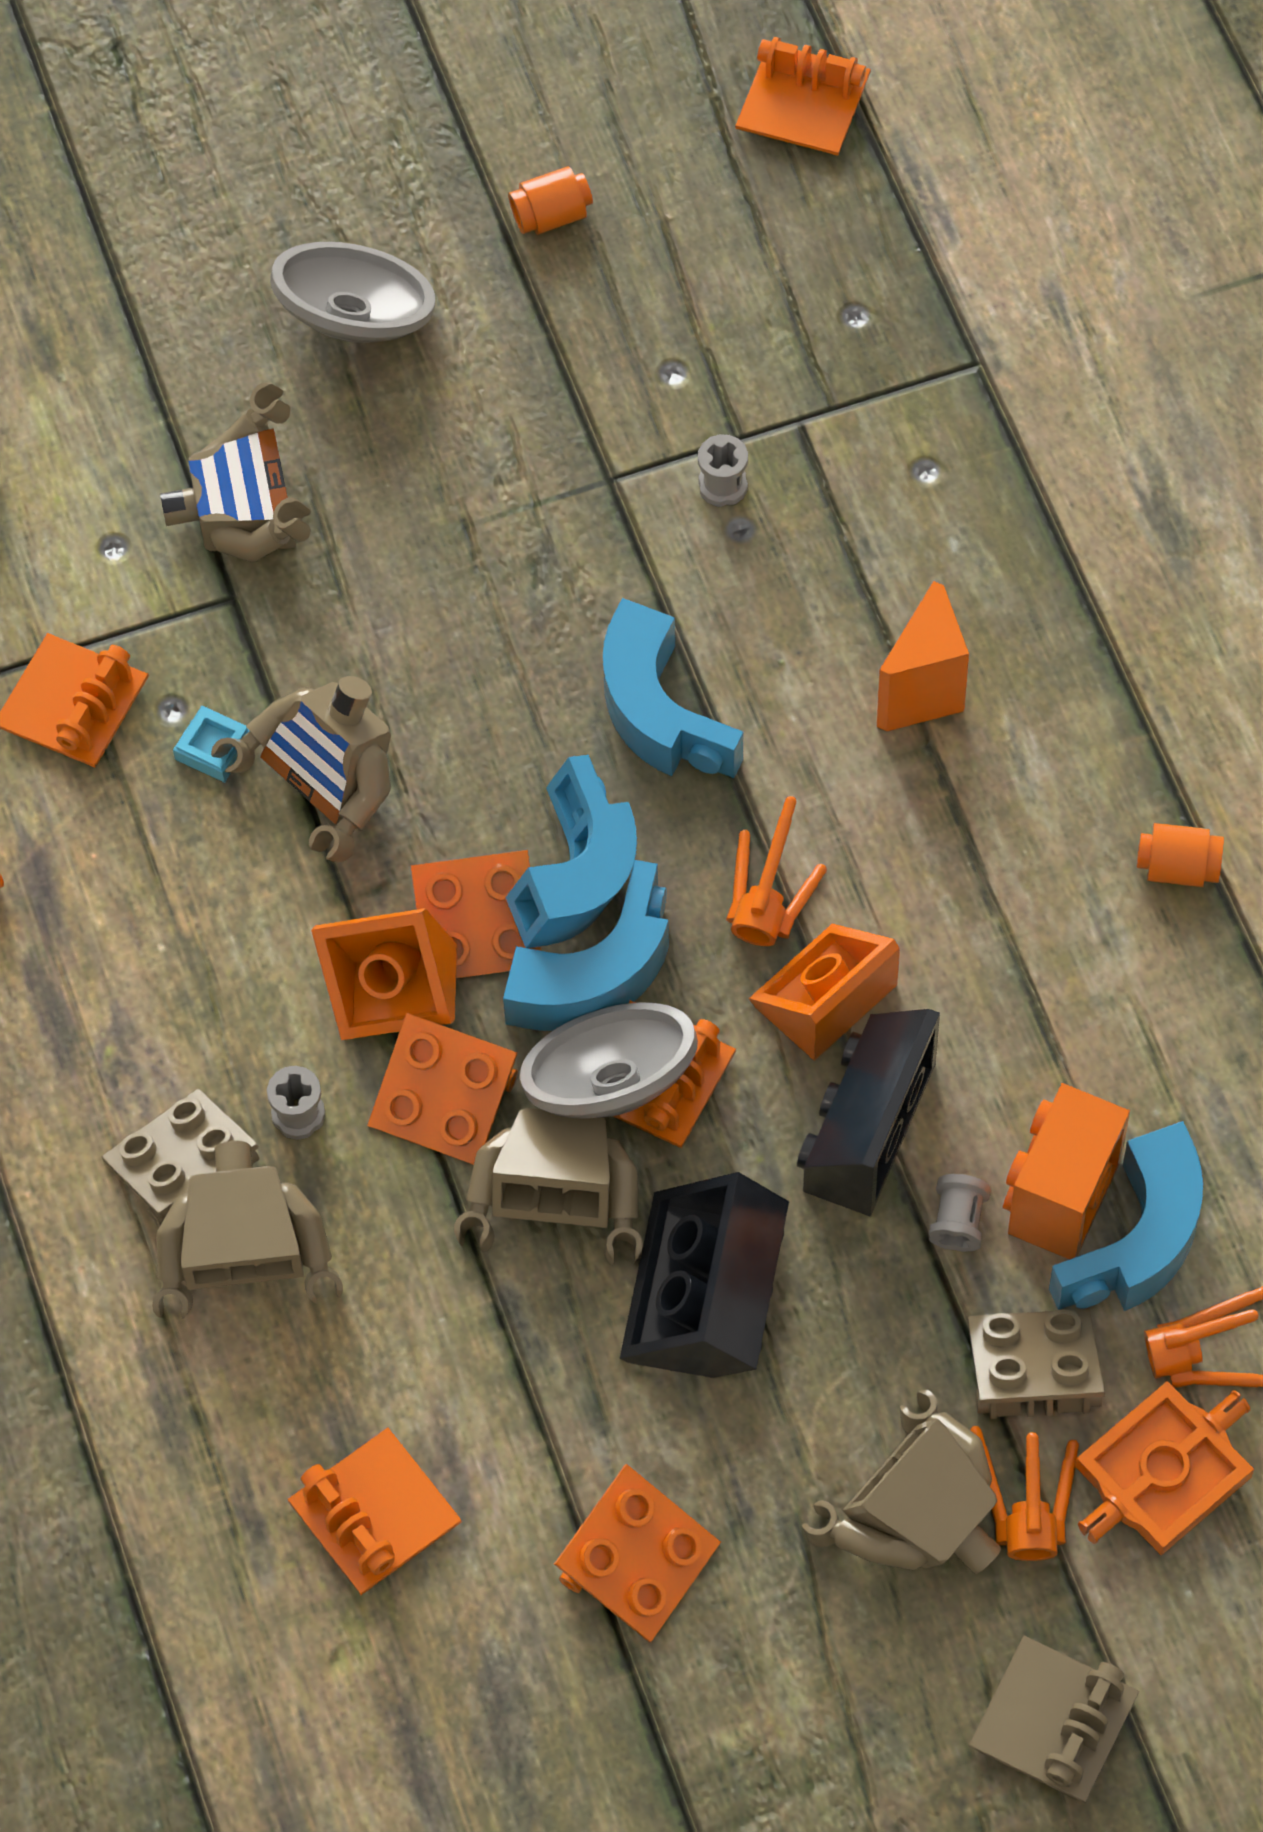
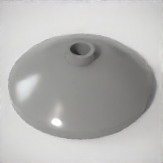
M342 242L307 243L284 251L276 258L272 266L271 288L283 307L299 321L326 336L338 340L369 343L402 338L426 325L433 314L435 293L429 281L408 263L373 248Z
M628 1003L606 1007L577 1017L556 1028L541 1039L524 1059L520 1070V1081L528 1100L536 1107L552 1114L567 1118H605L621 1115L649 1103L677 1082L695 1056L698 1044L697 1035L690 1018L679 1009L668 1005Z

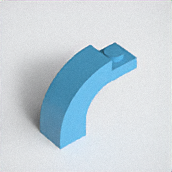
M622 598L608 626L603 647L605 700L611 721L618 734L638 757L670 776H673L681 758H683L702 772L709 774L719 772L735 778L743 762L744 732L682 708L666 695L659 683L660 676L675 648V617Z
M589 755L568 757L546 787L568 842L570 860L559 864L528 867L505 897L525 948L557 944L582 933L592 925L622 888L634 864L637 834L629 802L608 803L604 783L597 776Z
M634 860L620 919L613 931L597 945L580 952L568 954L550 953L516 946L503 997L506 1025L553 1031L584 1014L606 1007L628 1004L630 1000L634 1002L646 991L659 973L669 948V922L667 919H662L666 904L667 888L658 886V864Z
M1183 1121L1127 1141L1123 1168L1140 1203L1142 1217L1135 1228L1121 1240L1052 1266L1049 1291L1058 1310L1072 1305H1076L1080 1309L1094 1306L1105 1300L1110 1295V1292L1115 1290L1124 1311L1143 1303L1163 1289L1183 1265L1195 1237L1203 1197V1178L1199 1157Z

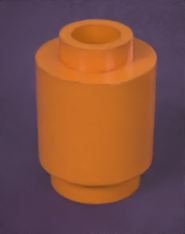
M569 166L519 183L518 190L508 193L514 219L522 234L534 231L539 235L587 217L586 206L593 204L591 190L584 174L574 175Z
M1154 823L1152 834H1140L1137 868L1148 869L1147 881L1194 887H1203L1204 882L1219 883L1224 837L1210 835V829Z

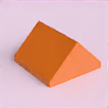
M933 581L879 670L876 727L886 732L964 712L969 652L944 585Z
M426 908L316 925L311 929L341 1040L400 1032L406 1013L440 1025L452 1024L455 1020L457 943Z
M831 924L757 990L749 1000L760 1013L815 1061L897 986L900 948L892 938Z

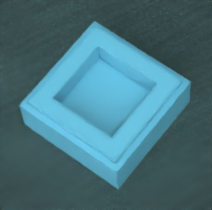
M201 706L174 747V758L225 783L231 774L225 772V770L237 760V750L233 747L225 756L215 758L211 755L212 747L222 738L241 739L249 730L246 725L205 706Z

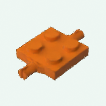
M1168 1381L1154 1391L1076 1458L1075 1467L1099 1491L1104 1502L1083 1521L1078 1523L1084 1536L1088 1534V1540L1096 1544L1101 1537L1122 1521L1125 1525L1136 1529L1161 1556L1252 1478L1254 1468L1232 1447L1226 1433L1230 1426L1250 1411V1406L1245 1398L1239 1402L1241 1394L1233 1390L1230 1392V1395L1208 1413L1204 1409L1189 1403Z

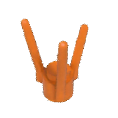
M793 796L785 799L759 885L752 886L749 893H746L750 855V832L742 830L739 833L733 899L726 920L732 923L731 931L737 938L753 945L772 946L775 944L777 936L785 939L789 938L794 920L827 871L824 864H818L801 886L787 909L782 905L784 900L782 894L772 889L797 802Z
M1263 1286L1177 1321L1158 1324L1157 1328L1144 1330L1147 1354L1154 1378L1170 1376L1171 1385L1174 1388L1192 1384L1263 1387V1375L1192 1371V1364L1203 1362L1199 1339L1237 1328L1258 1319L1259 1314L1253 1309L1234 1315H1226L1263 1300Z
M973 1426L970 1431L982 1440L992 1476L990 1488L997 1498L995 1506L991 1509L995 1521L996 1543L998 1545H1007V1556L1015 1560L1040 1561L1057 1556V1545L1066 1544L1065 1519L1075 1474V1463L1079 1449L1078 1441L1072 1439L1067 1443L1053 1513H1050L1049 1503L1040 1501L1039 1437L1035 1432L1027 1434L1026 1501L1014 1503L1012 1505V1514L1007 1515L982 1430L979 1426Z

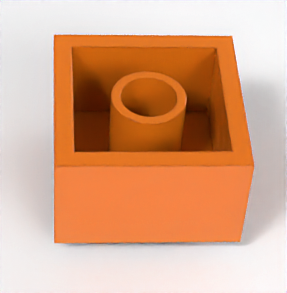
M1061 1083L1053 1103L1045 1099L1042 1100L1030 1128V1133L1034 1136L1028 1152L1018 1151L1006 1179V1184L1010 1187L1004 1200L1003 1209L1010 1211L1009 1235L1069 1260L1078 1257L1121 1163L1130 1110L1064 1083Z

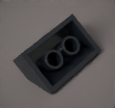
M931 1009L870 1014L863 1033L852 1032L841 1060V1065L847 1067L840 1085L834 1082L829 1084L819 1110V1116L825 1118L817 1136L808 1133L798 1156L797 1167L804 1169L803 1192L871 1217L936 1065L940 1012Z
M740 1172L654 1192L620 1359L630 1364L710 1378L756 1370L762 1349V1338L770 1298L773 1293V1282L781 1242L784 1237V1226L789 1201Z

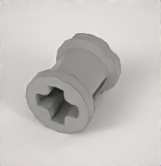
M719 434L708 438L698 450V465L701 470L698 482L701 497L707 503L717 507L735 505L744 498L748 491L745 472L748 466L746 446L738 438L731 435Z
M289 1066L277 1071L271 1077L267 1086L268 1102L272 1107L273 1124L286 1138L295 1140L308 1138L323 1126L325 1119L324 1103L320 1099V1082L316 1075L305 1067ZM300 1099L299 1105L293 1106L294 1100Z
M946 1174L939 1177L936 1191L941 1197L936 1223L930 1225L929 1241L949 1250L968 1252L980 1249L982 1233L978 1228L982 1205L990 1198V1185L979 1178L964 1174Z

